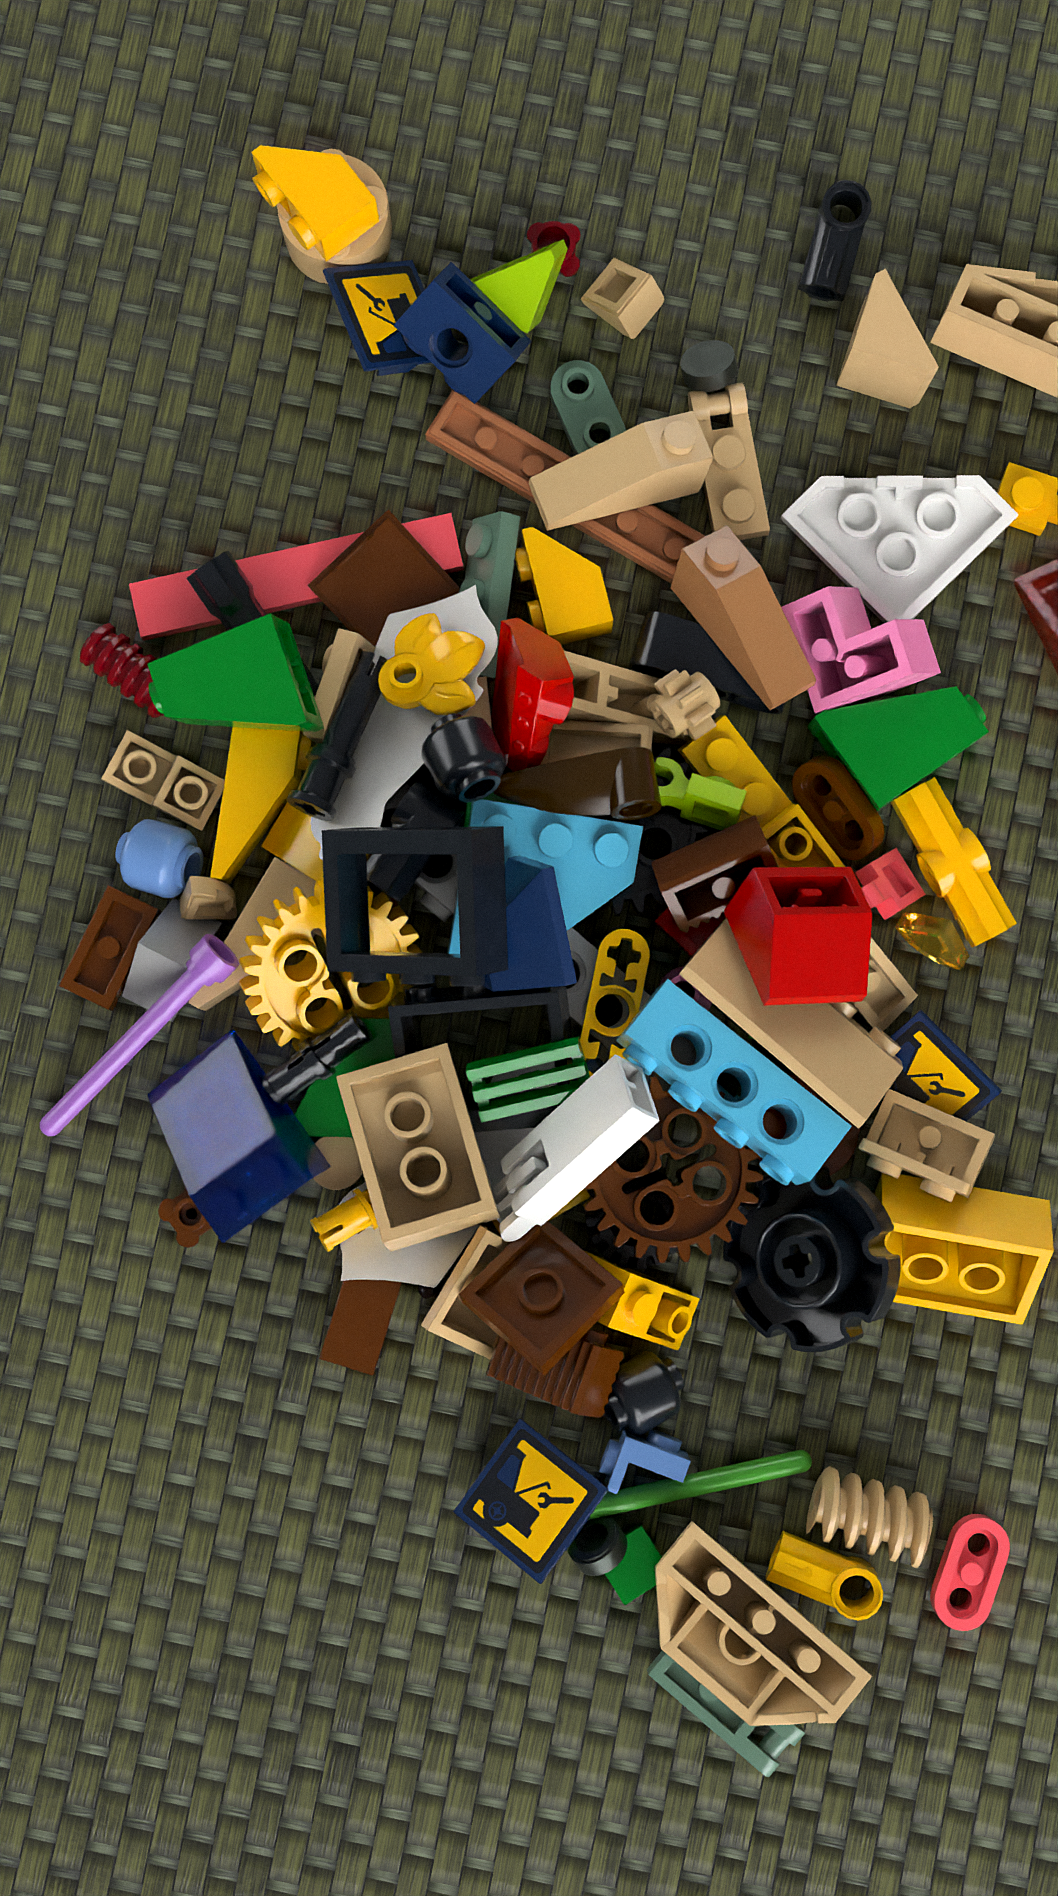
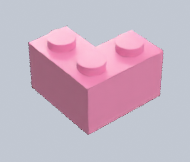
M828 586L781 607L816 678L815 685L807 690L815 713L867 703L941 673L924 620L894 619L871 629L858 588Z

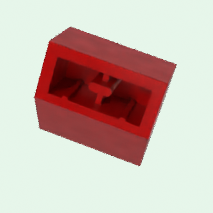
M753 868L725 908L724 913L763 1005L862 1002L867 995L872 911L852 868Z

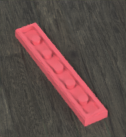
M452 513L402 523L447 574L464 570ZM364 532L235 561L252 584L254 597L266 614L322 602L307 585ZM197 569L129 584L139 634L143 641L222 624L220 619L210 614L186 579Z

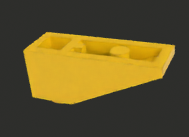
M232 728L210 878L220 880L228 885L231 883L286 804L289 792L296 790L300 784L301 770H306L309 765L306 755L310 747H314V741L303 735V732Z

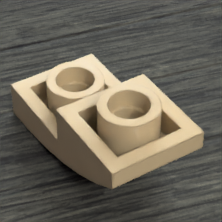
M129 730L126 731L101 778L102 781L200 831L203 830L223 792L225 781Z

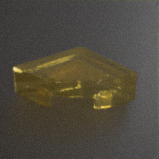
M904 912L895 926L899 934L913 948L941 965L961 971L969 958V954L950 919Z

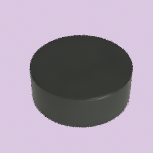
M708 340L693 345L685 351L680 361L684 382L690 389L695 391L713 392L722 389L734 380L738 371L734 349L728 343L719 340Z
M604 1516L586 1522L568 1547V1553L582 1573L589 1576H599L611 1571L622 1561L627 1551L628 1541L616 1521Z

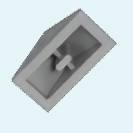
M173 898L138 942L122 997L148 1010L187 970L186 962L191 958L189 951L205 934L217 937L224 923L216 919L181 918L180 902ZM177 1013L169 1021L173 1022Z

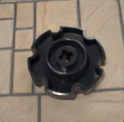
M821 1166L810 1182L795 1185L792 1181L788 1185H784L770 1175L764 1176L763 1180L758 1181L760 1196L757 1204L741 1202L737 1208L747 1219L746 1225L729 1220L726 1226L732 1240L729 1243L726 1241L723 1243V1259L734 1264L737 1269V1280L729 1286L736 1305L748 1322L766 1338H772L786 1332L790 1338L791 1348L796 1351L823 1352L861 1339L864 1335L861 1321L864 1320L870 1323L884 1318L893 1303L899 1284L900 1256L890 1253L885 1246L886 1235L894 1230L887 1211L871 1190L854 1177L837 1180L834 1184L830 1178V1170L825 1166ZM808 1253L811 1254L812 1263L809 1261Z

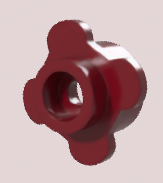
M549 221L545 223L537 222L529 227L527 239L531 243V253L564 239L568 250L559 272L565 277H571L578 272L580 260L575 256L576 244L579 242L581 234L576 225Z

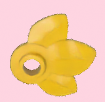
M434 613L424 614L413 619L396 636L395 656L387 660L379 672L378 684L383 697L397 707L413 709L422 706L435 715L445 716L468 709L476 703L472 690L463 679L480 661L485 650L484 641L464 631H447L442 633L440 621ZM404 674L416 675L415 678L408 683H400L397 681V679Z

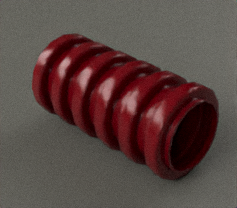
M111 623L99 626L83 644L80 651V662L85 666L93 664V672L100 677L107 675V683L112 687L120 685V693L127 698L134 696V704L140 708L147 706V714L155 719L163 716L164 714H161L153 704L148 687L149 683L153 681L148 663L157 659L151 654L143 656V648L138 644L130 646V638L123 633L116 635V627Z

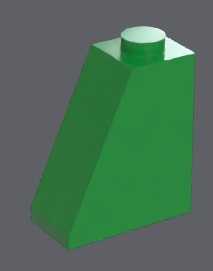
M271 613L148 663L153 680L148 686L150 697L156 709L167 718L193 725L317 732L324 729L290 624Z
M957 686L825 710L816 715L807 726L826 754L837 759L845 766L876 811L882 809L989 732L983 724L987 719L980 704L970 694L963 696Z

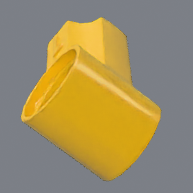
M782 1531L770 1559L766 1580L836 1608L847 1619L859 1621L868 1619L877 1613L882 1605L883 1590L879 1577L869 1562L859 1557L844 1556ZM850 1576H862L869 1580L870 1589L861 1599L849 1600L840 1594V1586Z

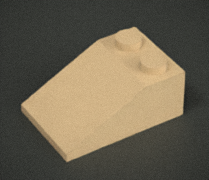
M447 1043L336 1076L381 1239L390 1251L500 1218L485 1163Z

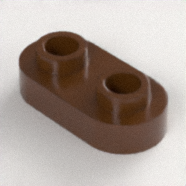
M817 756L801 765L795 771L792 779V789L797 802L838 856L847 860H860L881 845L884 838L883 821L840 761L830 756ZM823 776L830 783L832 789L824 783ZM855 821L858 822V824L863 830V833L857 829Z

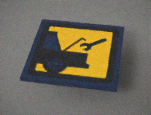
M413 260L331 267L323 270L364 372L378 370L377 376L408 372L419 364L431 363L425 356L415 353L406 344L403 334L393 326L425 290Z
M919 1010L890 1036L901 1047L895 1056L902 1061L903 1070L889 1089L964 1121L969 1120L1002 1092L922 1010ZM885 1095L883 1096V1098L881 1099V1101H880V1102L878 1103V1105L876 1106L875 1109H876L877 1111L879 1110V1108H880V1106H881V1104H882V1101H883Z
M519 1419L453 1512L535 1581L542 1584L586 1524L609 1488L524 1420Z

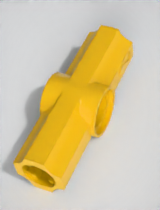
M935 777L891 801L893 808L919 852L916 855L917 863L925 880L938 897H944L971 947H975L1017 924L988 873L991 870V866L982 844L969 828H963L951 803L946 798Z

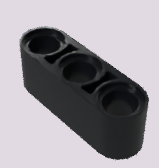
M648 611L645 613L629 663L630 668L659 679L675 669L679 673L686 670L689 676L695 672H700L711 682L719 699L764 713L781 714L783 712L785 703L772 710L768 709L700 624L662 612Z

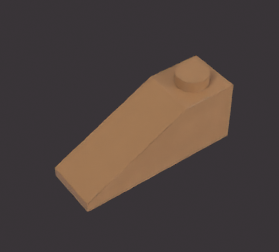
M726 525L682 548L670 588L768 709L772 710L813 687L816 682L815 675L761 565L731 529Z

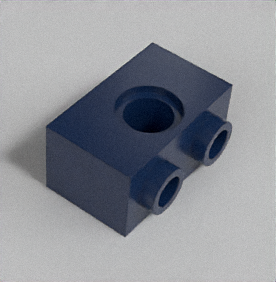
M452 262L440 272L393 325L403 334L406 344L415 353L425 356L443 373L445 381L455 392L465 395L474 404L508 370L531 343V340ZM451 328L462 332L467 338L468 345L459 343L453 337Z

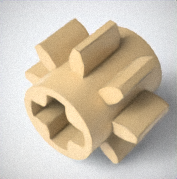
M675 669L654 683L660 695L655 697V700L650 703V710L659 727L669 737L675 738L681 734L684 739L691 737L695 741L717 726L711 715L716 713L715 710L720 707V699L711 682L702 673L695 672L689 676L686 670L679 673Z

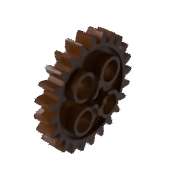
M655 1076L649 1078L648 1087L660 1121L638 1140L645 1148L646 1156L644 1163L637 1170L625 1171L620 1168L615 1160L584 1188L593 1189L595 1196L590 1198L583 1207L586 1211L602 1208L604 1214L595 1227L599 1231L608 1229L613 1225L618 1227L613 1240V1244L618 1248L632 1237L635 1239L634 1256L641 1258L646 1253L649 1245L655 1246V1255L659 1263H665L670 1248H676L681 1261L689 1262L690 1245L696 1243L704 1254L710 1255L712 1254L710 1236L715 1234L718 1238L728 1243L732 1240L730 1232L725 1226L729 1220L746 1225L747 1219L737 1208L741 1202L757 1204L759 1200L752 1193L746 1191L745 1188L747 1182L763 1180L762 1174L748 1170L747 1163L760 1156L752 1149H745L744 1146L741 1149L737 1148L723 1139L714 1130L717 1121L700 1108L693 1112L682 1106L668 1091L662 1090L660 1082ZM718 1091L720 1096L724 1099L725 1093H723L722 1091ZM679 1114H686L691 1117L697 1127L694 1141L685 1147H678L673 1144L668 1135L670 1121ZM708 1144H712L715 1147V1152L712 1155L679 1168L676 1171L678 1181L674 1184L666 1178H657L631 1193L625 1194L622 1191L623 1184L658 1170L662 1166L660 1156L666 1153L669 1159L677 1160ZM711 1166L720 1175L721 1187L712 1198L701 1199L693 1190V1177L701 1168ZM652 1191L663 1192L670 1204L668 1215L658 1223L646 1222L640 1212V1203L643 1197Z

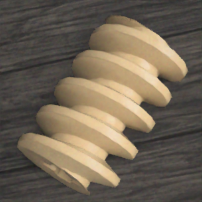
M829 1466L824 1469L814 1486L807 1515L806 1534L811 1531L816 1522L822 1523L823 1541L829 1543L837 1529H843L845 1548L851 1549L858 1537L863 1535L866 1536L867 1554L869 1555L875 1554L882 1541L888 1542L889 1560L896 1562L904 1547L909 1548L911 1566L918 1568L927 1551L933 1526L932 1508L929 1507L927 1496L921 1492L913 1493L907 1500L904 1489L894 1485L884 1495L883 1485L876 1479L868 1481L862 1490L860 1476L855 1473L846 1475L840 1484L838 1470Z

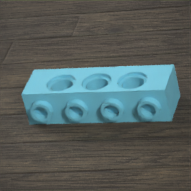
M669 979L655 990L616 1040L626 1048L622 1053L626 1060L641 1067L646 1075H650L653 1071L672 1085L668 1092L678 1103L693 1112H696L698 1108L702 1109L717 1121L714 1130L723 1139L740 1149L747 1145L763 1158L759 1163L760 1167L768 1175L784 1185H788L790 1181L795 1185L810 1182L852 1127ZM674 1037H684L693 1043L696 1049V1060L693 1065H683L674 1059L671 1053V1042ZM720 1073H729L740 1082L741 1096L737 1102H729L720 1096L717 1090V1079ZM767 1109H774L785 1118L787 1128L782 1139H775L765 1131L763 1116Z

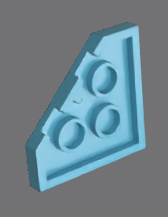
M484 799L472 802L468 826H504L505 863L508 858L520 855L554 866L566 930L572 928L634 883L643 826L579 815L551 813L532 807ZM458 890L447 951L449 954H460Z

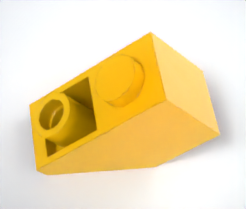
M260 145L251 152L258 173L253 177V181L261 195L270 206L274 207L278 203L283 206L291 217L287 224L298 242L306 250L314 246L326 262L379 222L376 198L341 155Z
M534 527L522 529V547L516 549L515 561L521 582L531 580L536 600L527 602L531 625L559 641L561 645L611 633L614 620L600 567Z
M585 1251L623 1283L625 1291L597 1322L609 1328L679 1350L683 1338L691 1326L692 1317L700 1298L631 1268L618 1266L610 1260L608 1261L603 1257Z

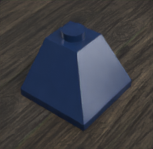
M520 855L508 858L505 863L508 970L486 974L485 984L482 986L495 992L567 986L577 983L554 866Z

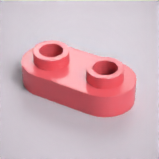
M970 1514L955 1523L949 1534L932 1585L930 1599L933 1610L944 1624L955 1630H973L985 1622L991 1611L1009 1557L1010 1542L1005 1530L995 1520L986 1515ZM976 1533L984 1534L986 1538L985 1546L980 1551H970L968 1549L969 1538ZM957 1588L967 1589L968 1597L965 1603L959 1606L950 1604V1594L953 1590Z

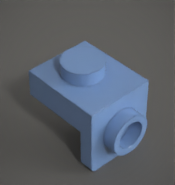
M623 1429L619 1442L612 1439L608 1441L598 1472L606 1474L604 1483L609 1488L608 1491L617 1494L629 1463L683 1483L691 1460L687 1452L680 1450L682 1441L671 1435L651 1429L648 1437H645L643 1435H633Z

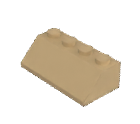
M727 918L720 923L679 973V975L858 1129L869 1118L903 1070L902 1061L895 1056L901 1047L877 1026H874L870 1032H867L853 1020L852 1017L858 1010L850 1002L764 1006Z

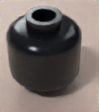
M459 713L443 716L432 725L431 733L423 742L421 749L422 759L437 789L445 797L459 799L465 803L483 799L495 791L500 785V777L506 767V757L493 731L483 718L476 716L462 717Z
M639 1350L621 1360L619 1363L620 1369L616 1373V1381L612 1384V1392L608 1395L609 1402L604 1406V1415L615 1430L621 1431L625 1429L629 1433L639 1436L667 1421L679 1412L681 1407L679 1390L684 1388V1380L679 1369L670 1358L661 1360L648 1350Z

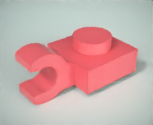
M897 848L855 872V875L862 884L861 889L870 908L876 907L884 920L926 895Z

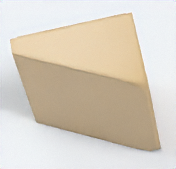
M613 258L581 297V301L620 333L634 339L663 305L664 296L652 275Z

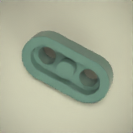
M573 360L561 365L555 371L550 385V398L575 455L599 444L593 442L589 436L595 429L605 430L610 438L626 431L601 372L593 364L582 360ZM574 380H581L586 383L588 389L582 394H575L568 389V384Z

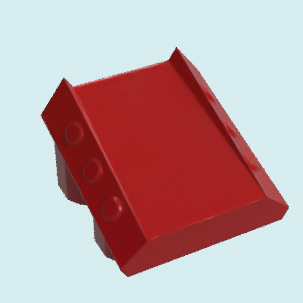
M520 618L501 621L491 719L499 745L506 757V765L513 772L541 764L547 753L549 734L553 725H560L565 721L574 699L572 683L574 675L561 643Z

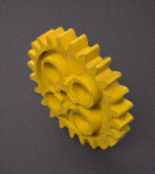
M321 879L315 882L314 896L308 898L298 886L293 888L295 904L290 907L282 901L275 899L273 904L278 916L274 920L264 916H258L256 919L264 931L263 936L251 935L245 938L249 949L256 955L244 956L239 959L244 972L250 974L240 979L239 983L244 994L251 995L245 1001L251 1015H259L256 1021L263 1033L273 1030L272 1035L280 1047L292 1039V1045L296 1052L299 1050L298 1044L308 1037L315 1039L335 1025L336 1022L346 1016L351 1010L360 1017L389 1018V1004L398 992H402L403 987L407 985L400 984L399 974L386 973L385 981L374 982L368 987L357 988L359 982H351V972H338L352 1001L350 1009H343L341 998L329 979L327 966L311 936V931L314 928H320L326 945L324 884ZM368 886L370 951L422 953L417 945L412 944L419 936L411 924H405L408 917L400 906L391 909L393 902L384 892L373 898V892ZM307 950L306 956L298 964L284 965L287 957L294 951ZM321 997L327 998L326 1003L319 1010L313 1012L306 1011L307 1006L313 1000Z

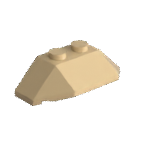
M693 1521L689 1523L655 1565L660 1648L749 1726L790 1725L813 1722L818 1724L836 1723L872 1676L846 1652Z

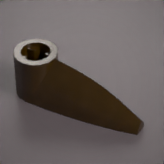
M626 747L506 773L501 775L500 785L493 791L497 796L526 807L566 815H611L619 820H636L651 816L662 807L653 753L645 747Z

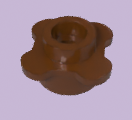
M200 1180L189 1181L185 1185L184 1192L174 1199H164L158 1208L159 1217L163 1221L170 1222L177 1232L176 1240L178 1244L187 1248L196 1246L201 1235L210 1229L221 1228L226 1220L224 1209L216 1206L212 1197L207 1194V1185ZM190 1208L197 1211L195 1219H190L187 1216V1211Z

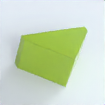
M564 239L475 276L470 280L521 331L528 334L541 322L568 249Z

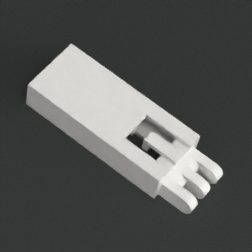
M615 1054L500 1160L503 1173L507 1175L492 1188L500 1215V1218L497 1219L500 1223L499 1230L504 1241H516L536 1224L542 1226L660 1121L641 1067Z

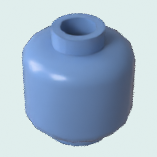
M142 820L130 832H126L121 836L116 847L115 857L117 863L120 864V872L124 882L133 889L163 898H174L184 891L189 876H200L202 871L203 852L198 847L195 836L185 828L158 820Z

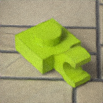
M658 757L656 759V775L665 777L670 781V784L667 786H659L662 806L667 805L681 809V818L720 831L738 823L747 791L736 788L732 782L718 776L703 777L692 773L689 780L685 777L681 766L676 761L665 757Z

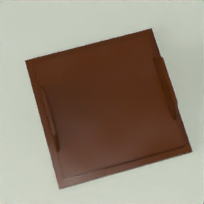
M389 510L379 517L307 585L349 631L359 633L375 647L390 614L440 601L458 594L460 587Z

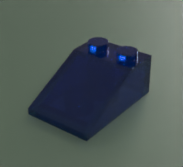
M235 1030L229 1031L147 1094L190 1198L222 1243L249 1228L331 1168L287 1103L281 1106L280 1103L277 1104L267 1093L261 1081V1077L265 1075V1072Z

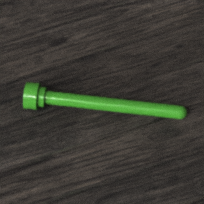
M796 1450L687 1474L683 1483L668 1478L619 1489L617 1494L607 1492L588 1520L804 1473L810 1469L812 1459L808 1452Z

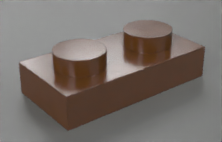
M108 885L59 986L113 1011L125 987L137 944L162 911Z

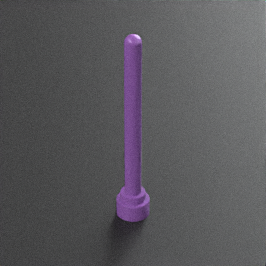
M205 934L189 951L191 958L186 962L187 970L41 1119L40 1130L43 1134L47 1136L57 1135L204 985L212 986L215 982L222 983L239 966V961L224 942L211 934Z

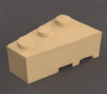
M966 264L930 343L1058 398V281L1036 279V272Z

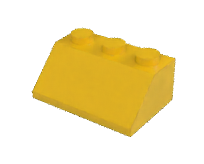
M881 1173L874 1195L884 1206L894 1226V1230L885 1237V1246L890 1253L899 1255L901 1260L900 1279L893 1302L1023 1325L1054 1252L1050 1200L973 1187L969 1198L955 1193L951 1203L921 1190L920 1186L923 1178L900 1174L899 1178L896 1179Z

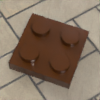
M547 1221L542 1226L536 1224L520 1239L510 1242L459 1295L465 1306L545 1376L615 1304L625 1291L623 1283Z

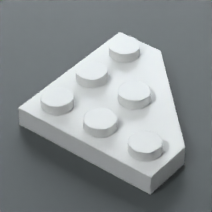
M957 475L956 478H923V476L844 478V476H821L781 515V520L847 587L858 588L863 603L883 623H887L894 619H914L1019 514L980 475Z

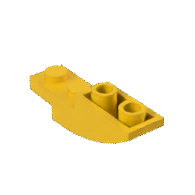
M720 715L714 720L717 725L695 741L691 738L678 749V752L695 774L703 777H722L732 782L736 788L747 791L738 822L756 815L779 867H845L801 807L789 800L726 715Z

